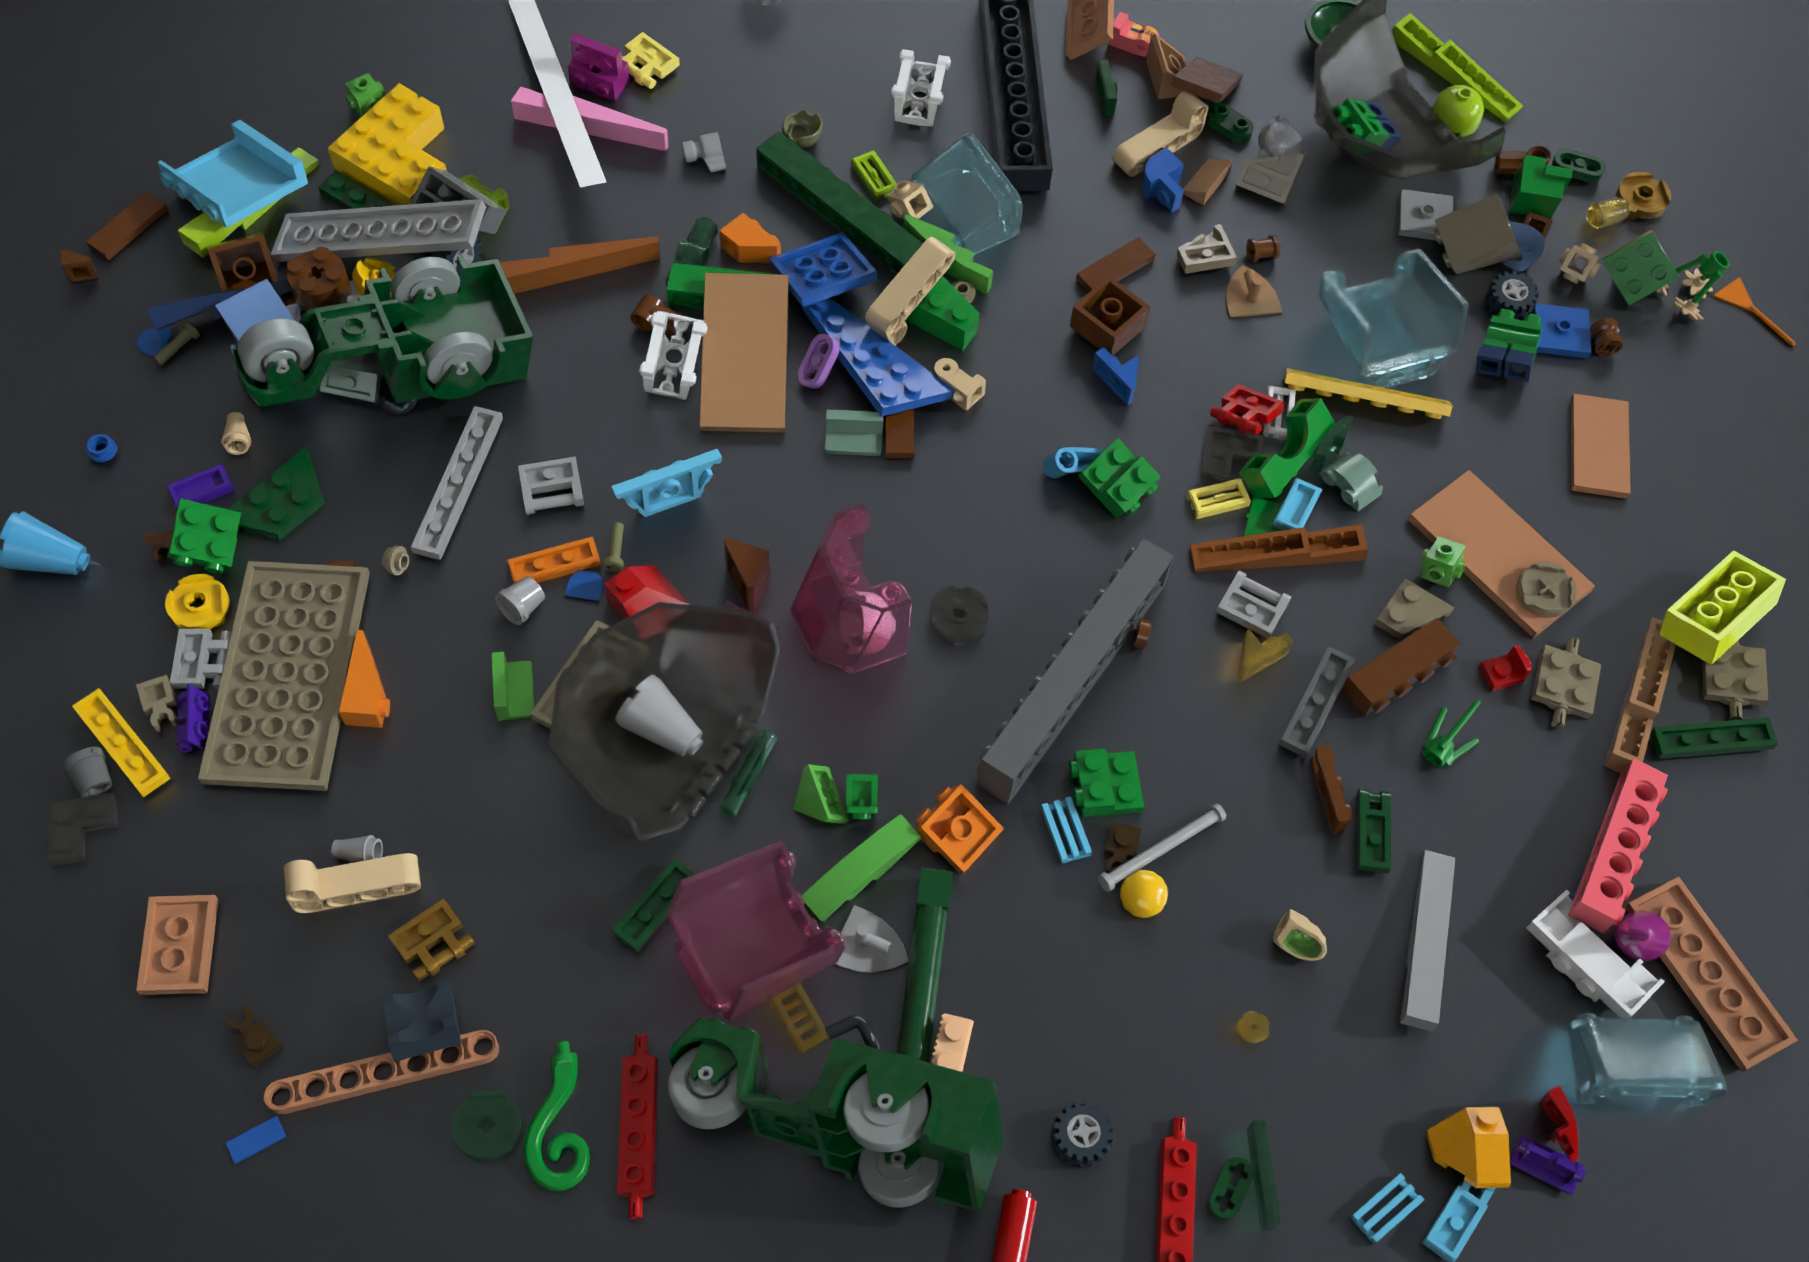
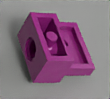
M574 33L570 39L572 60L567 65L570 84L593 92L600 97L616 101L630 81L628 62L622 60L621 50Z

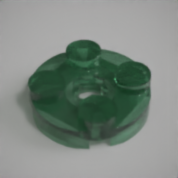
M486 1089L474 1092L468 1096V1099L463 1102L461 1107L458 1106L452 1118V1134L464 1154L477 1160H493L510 1153L515 1148L522 1130V1118L518 1107L512 1099L498 1090ZM489 1116L491 1121L496 1123V1126L489 1133H484L483 1129H478V1124L484 1123L485 1117Z

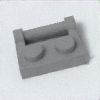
M576 456L518 466L526 515L535 514L536 510L575 504L576 507L584 506ZM568 488L573 489V493L538 499L532 498V494Z
M1239 570L1220 602L1216 613L1269 639L1292 596L1286 593L1281 595L1247 578V574ZM1240 588H1243V589H1245V590H1247V591H1249V592H1251V593H1253V594H1255V595H1257V596H1259V597H1261V598H1263V599H1265V600H1267V601H1269V602H1271V603H1273V604H1275V605H1277V606L1274 607V606H1272V605H1270V604H1268V603H1266V602H1264V601H1262V600H1260V599H1258V598H1256V597H1254V596H1252V595H1250V594H1248V593H1246V592L1240 590Z

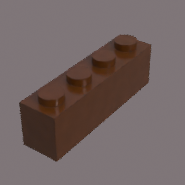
M1436 618L1348 676L1341 690L1364 717L1372 711L1379 713L1389 705L1390 699L1397 695L1398 698L1403 697L1412 689V684L1418 680L1421 683L1425 682L1435 673L1434 670L1439 666H1442V668L1449 666L1457 658L1455 653L1461 643Z

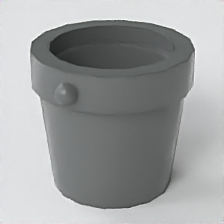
M89 747L77 751L61 763L65 775L70 778L83 798H91L102 794L112 786L105 763V755L99 747Z

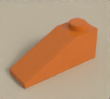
M357 630L339 713L345 725L382 728L384 717H388L390 713V699L386 697L364 631Z

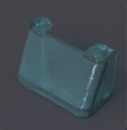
M970 132L960 136L912 174V180L910 181L924 186L928 196L930 195L952 225L954 244L977 254L1019 235L1023 210L1020 195L973 133Z
M1586 1013L1578 1015L1577 1020H1574L1566 1027L1577 1104H1594L1595 1096L1608 1097L1609 1100H1616L1620 1096L1680 1097V1102L1690 1101V1107H1707L1727 1093L1725 1077L1700 1022L1693 1021V1017L1679 1016L1672 1020L1597 1018L1596 1014Z

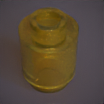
M1618 197L1592 203L1587 211V220L1596 229L1621 223L1629 216V205L1624 198Z

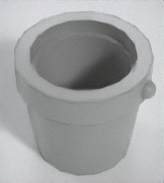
M525 576L508 588L502 589L495 595V602L500 611L508 620L516 625H521L525 622L534 609L545 599V594L540 585L528 576Z

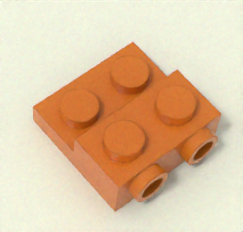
M962 784L952 787V789L946 786L935 797L938 804L932 810L927 807L915 818L918 825L914 829L922 836L921 840L933 853L939 852L961 874L973 864L1004 828Z

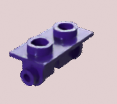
M190 684L187 685V691L181 692L180 697L177 698V720L180 722L186 721V723L177 726L176 746L179 747L180 752H190L194 746L205 751L209 733L210 695Z
M1523 1134L1519 1135L1510 1159V1165L1573 1195L1577 1182L1581 1183L1585 1177L1586 1171L1582 1169L1584 1165L1577 1161L1572 1163L1565 1155Z

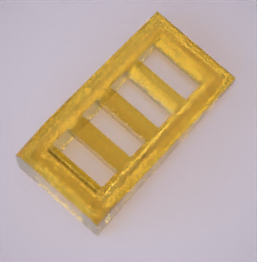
M799 979L767 996L800 1053L828 1038L825 1026ZM794 993L797 999L783 1006L781 1000ZM801 1004L804 1010L790 1018L787 1012ZM808 1015L811 1021L796 1029L794 1023ZM815 1027L818 1033L803 1041L800 1035Z

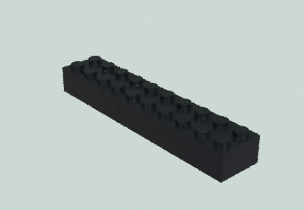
M979 0L997 191L1050 190L1053 165L1033 0Z

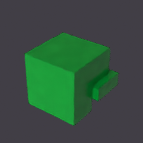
M1524 155L1513 177L1509 212L1526 215L1529 211L1551 219L1563 199L1566 187L1572 179L1573 169L1551 165L1545 166L1546 158Z

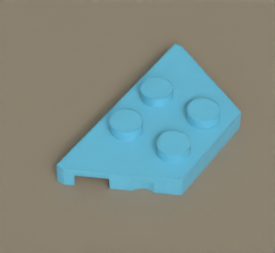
M715 449L684 461L678 460L670 466L658 470H650L639 477L613 485L612 490L617 499H625L628 506L637 509L640 514L647 517L700 498L704 491V486L713 476L711 467L713 464L721 463L722 456L719 450Z

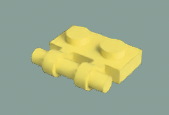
M644 32L625 45V53L627 55L622 56V60L628 62L629 74L641 86L645 85L649 89L654 88L656 80L651 76L655 74L663 79L680 66L677 56ZM639 62L643 67L639 69L635 64Z

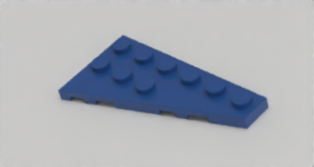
M829 297L818 301L816 304L802 307V310L820 334H828L837 339L839 343L838 359L881 417L953 399L955 393L953 388L875 332Z

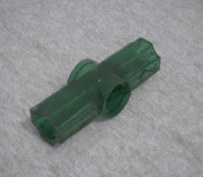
M707 217L696 219L686 240L682 239L679 242L675 252L674 263L706 266L709 248L718 233V225ZM669 271L668 275H667L666 278H665V282H666V285H667V286H668L670 271Z

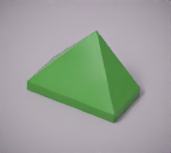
M806 765L803 769L793 810L823 822L847 823L849 820L829 767Z

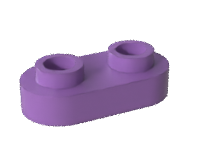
M819 334L813 339L798 370V379L802 385L816 389L824 384L839 353V343L836 338L828 334Z

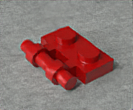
M1237 384L1221 398L1223 408L1212 407L1210 416L1216 418L1223 425L1231 424L1236 426L1240 432L1245 434L1253 433L1258 435L1262 430V425L1256 422L1268 425L1284 411V401Z

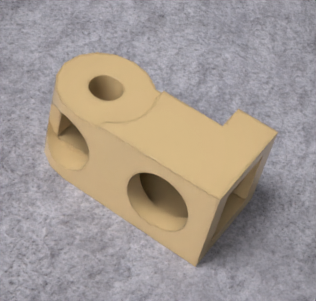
M942 358L935 363L934 375L955 390L952 400L967 411L985 395L986 379L979 374L972 378L959 369L958 364L950 358Z

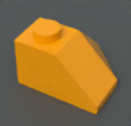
M1499 1107L1464 1108L1427 1130L1426 1137L1436 1163L1444 1168L1451 1166L1465 1175L1464 1181L1475 1188L1510 1187L1509 1135Z

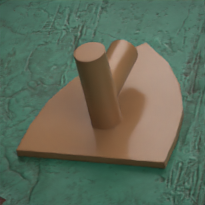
M1242 265L1233 274L1226 292V305L1230 318L1282 313L1280 301L1275 290L1260 274L1245 265Z

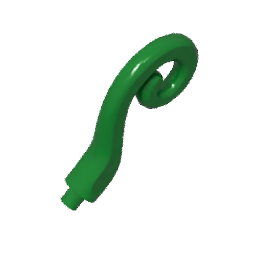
M568 1041L556 1043L557 1054L550 1058L551 1088L528 1126L523 1145L524 1162L531 1178L543 1188L556 1192L570 1189L578 1184L586 1175L590 1165L588 1145L577 1134L568 1132L560 1133L552 1138L547 1147V1157L553 1162L557 1161L564 1148H571L576 1156L573 1166L565 1172H553L546 1167L542 1158L541 1145L545 1131L572 1094L576 1084L578 1058L576 1053L570 1052Z

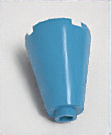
M18 510V513L13 512L10 515L0 535V539L4 540L3 550L0 549V567L5 569L77 575L80 570L85 571L90 560V554L86 553L87 549L85 546Z

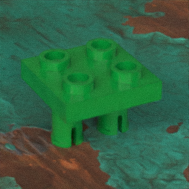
M1652 230L1602 258L1603 264L1629 305L1679 278V274Z

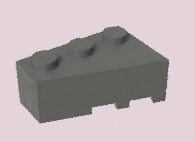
M430 166L410 203L423 204L482 199L486 209L479 231L496 234L507 212L506 209L448 171Z

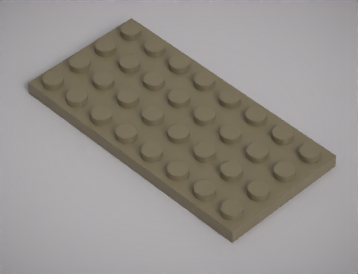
M248 561L198 780L201 784L327 791L341 722L339 709L356 632L360 626L370 575L367 567Z

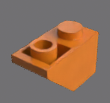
M744 213L720 229L721 248L739 263H770L769 258L781 254V243L778 238L767 233L755 219H750Z

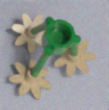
M1714 251L1710 255L1703 253L1697 259L1675 268L1678 274L1684 271V276L1687 279L1683 280L1682 284L1691 287L1689 294L1693 296L1697 293L1693 299L1685 300L1684 302L1675 297L1673 305L1680 309L1683 315L1688 314L1693 321L1704 319L1698 314L1700 312L1697 309L1699 306L1698 302L1701 298H1706V292L1713 291L1712 285L1729 268L1730 263L1727 257L1720 251ZM1701 264L1699 270L1697 268L1694 269L1693 274L1687 270ZM1668 284L1657 289L1656 292L1667 296L1666 289L1669 288Z

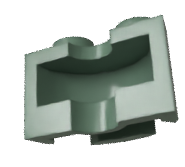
M1346 452L1319 472L1326 484L1332 487L1336 485L1342 490V499L1357 512L1382 495L1383 485H1378L1374 476L1378 471L1360 453L1353 456Z

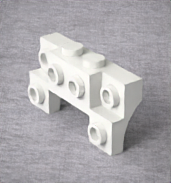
M1565 890L1526 929L1550 951L1546 956L1551 960L1553 966L1559 972L1566 974L1583 995L1590 997L1594 1002L1600 998L1625 1022L1665 981L1662 979L1658 981L1641 965L1643 963L1641 959L1629 967L1582 921L1580 922L1568 916L1573 900L1568 896L1570 892Z

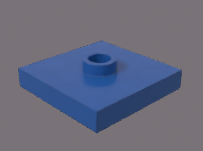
M1536 303L1532 314L1539 315L1540 324H1542L1537 353L1588 359L1591 354L1589 310Z

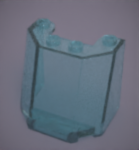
M1421 249L1401 254L1394 263L1392 277L1346 288L1347 278L1341 270L1321 273L1319 297L1358 371L1364 377L1374 381L1377 386L1390 388L1431 377L1439 370L1437 365L1447 355H1454L1461 348L1469 304Z

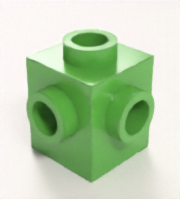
M369 73L345 83L348 93L345 96L346 102L352 111L355 110L360 118L386 95L382 84L379 81L375 82Z
M1438 536L1431 549L1426 548L1420 560V565L1423 566L1421 578L1449 588L1454 578L1459 579L1464 571L1466 563L1463 562L1466 545Z

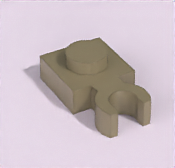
M164 675L136 684L143 711L147 716L151 715L150 722L157 732L161 731L160 721L164 718H169L173 727L177 726V717L169 709L177 706L169 677Z

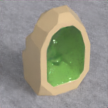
M1292 909L1286 911L1277 924L1273 941L1282 950L1296 958L1308 961L1324 958L1327 953L1326 938L1319 927L1311 923L1307 917Z

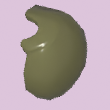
M802 109L798 113L789 114L783 121V135L791 138L800 148L811 147L818 142L822 132L823 122L820 114L815 113L812 115L806 109Z

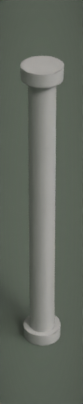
M1214 804L1209 808V812L1109 873L1103 872L1098 875L1101 887L1106 892L1111 891L1115 888L1116 883L1213 823H1221L1226 820L1224 809L1219 804Z

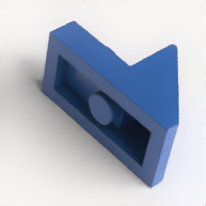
M1103 347L1095 353L1092 369L1127 406L1132 403L1136 388L1139 356L1121 365L1117 357L1111 355Z

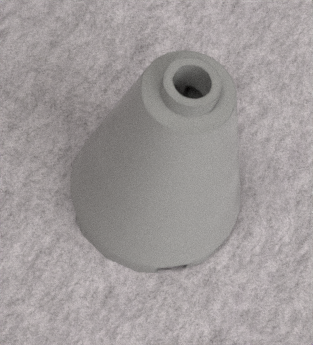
M652 674L635 688L638 692L632 699L630 697L626 699L618 711L615 721L620 727L682 757L688 753L691 756L694 755L703 744V740L700 739L702 731L660 678Z

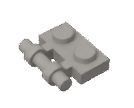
M179 629L170 678L172 688L187 689V685L190 684L197 689H204L206 678H214L213 688L219 690L232 632L222 631L220 640H212L213 634L210 629ZM210 653L218 654L216 664H208Z

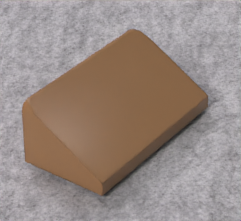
M1208 158L1183 188V195L1204 205L1229 175L1233 161Z

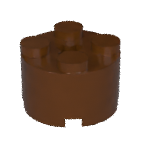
M318 247L288 262V282L295 301L301 310L306 312L313 308L347 303L349 293L351 295V286L344 264L328 248Z

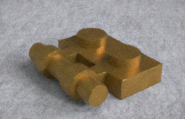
M444 898L388 935L390 941L407 965L418 957L423 964L412 970L419 982L430 974L433 977L441 971L440 967L455 957L457 959L461 958L466 954L465 950L475 944L469 933L458 940L453 934L463 928V925ZM444 940L448 947L432 957L428 951Z

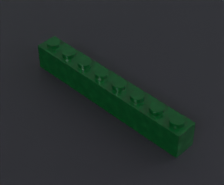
M778 131L756 148L757 166L833 227L841 233L843 232L847 238L895 276L924 243L912 236L905 227L898 225L886 212L880 211L867 197L857 193L849 183L843 182L833 174L831 169L824 167L809 152L802 150L791 138H787Z

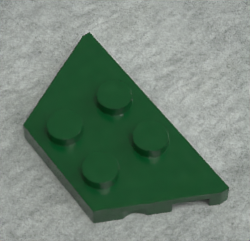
M303 448L228 508V510L241 512L239 527H243L246 532L253 534L261 533L266 535V537L281 540L325 504L308 450Z

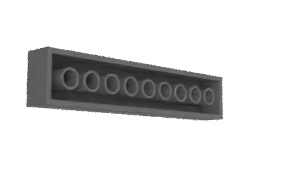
M1144 538L1138 547L1132 546L1125 556L1124 561L1126 563L1122 568L1117 567L1113 571L1109 579L1111 584L1107 589L1101 588L1093 601L1095 605L1092 610L1086 609L1078 621V629L1075 633L1070 631L1062 643V647H1064L1059 655L1054 653L1050 657L1045 667L1048 670L1043 677L1038 675L1029 688V691H1031L1026 699L1022 697L1017 702L1012 712L1015 714L1010 722L1005 720L996 733L997 740L993 745L988 743L979 756L981 763L976 771L979 773L977 783L979 787L1006 804L1010 803L1136 627L1139 618L1143 617L1165 586L1174 559L1173 555Z

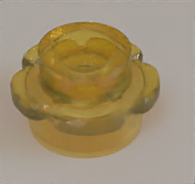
M1248 1011L1238 1021V1031L1247 1042L1256 1043L1264 1041L1269 1035V1021L1263 1014L1258 1015L1255 1011ZM1255 1024L1257 1029H1252L1251 1025Z

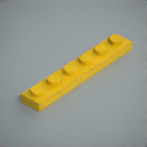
M1289 368L1285 369L1283 377L1284 383L1289 384L1288 388L1304 391L1305 387L1316 389L1315 393L1331 397L1332 393L1341 394L1343 399L1352 402H1359L1360 398L1371 400L1370 404L1373 406L1386 408L1387 404L1398 406L1397 410L1406 413H1414V410L1425 411V416L1441 419L1442 415L1450 417L1453 407L1446 400Z

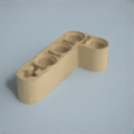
M1186 91L1181 92L1174 101L1170 115L1119 145L1112 154V160L1129 177L1136 176L1145 170L1148 160L1153 155L1166 148L1173 153L1197 138L1203 130L1208 106L1197 95Z
M929 237L870 306L865 316L869 327L896 346L907 333L906 318L951 266L956 256L955 252L935 237Z
M411 853L386 856L318 870L313 862L308 860H295L283 866L286 900L297 913H312L414 893L421 888L418 858L415 854Z

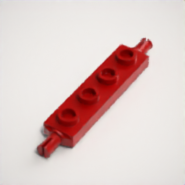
M645 1034L634 1036V1055L622 1058L617 1193L629 1199L628 1219L636 1220V1218L638 1220L643 1219V1198L654 1194L658 1058L648 1054L649 1036Z
M1181 1117L1172 1118V1137L1164 1138L1160 1142L1155 1262H1192L1197 1143L1185 1138L1186 1119Z

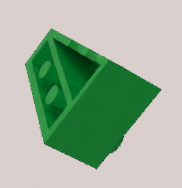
M942 276L906 318V321L963 351L977 334L980 313Z

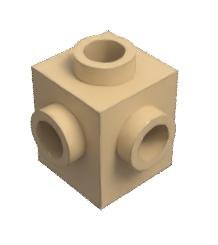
M907 180L901 181L886 195L890 202L889 208L897 218L904 219L905 215L908 214L919 219L933 208L927 191L919 183Z
M1582 243L1581 247L1574 245L1572 249L1567 248L1559 260L1563 264L1560 270L1565 272L1563 277L1576 284L1579 280L1585 282L1588 277L1593 279L1601 266L1597 263L1600 258L1595 255L1597 250ZM1577 259H1585L1586 265L1584 268L1576 266Z

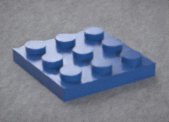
M843 232L769 258L770 266L776 274L788 275V289L802 307L816 304L818 301L841 295L843 292L863 287L868 283L878 280L876 270Z

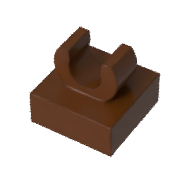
M172 531L144 533L145 545H155L152 550L155 560L162 559L161 550L164 547L169 548Z

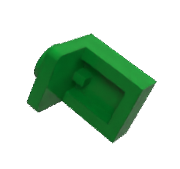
M846 774V813H852V819H871V813H878V774Z

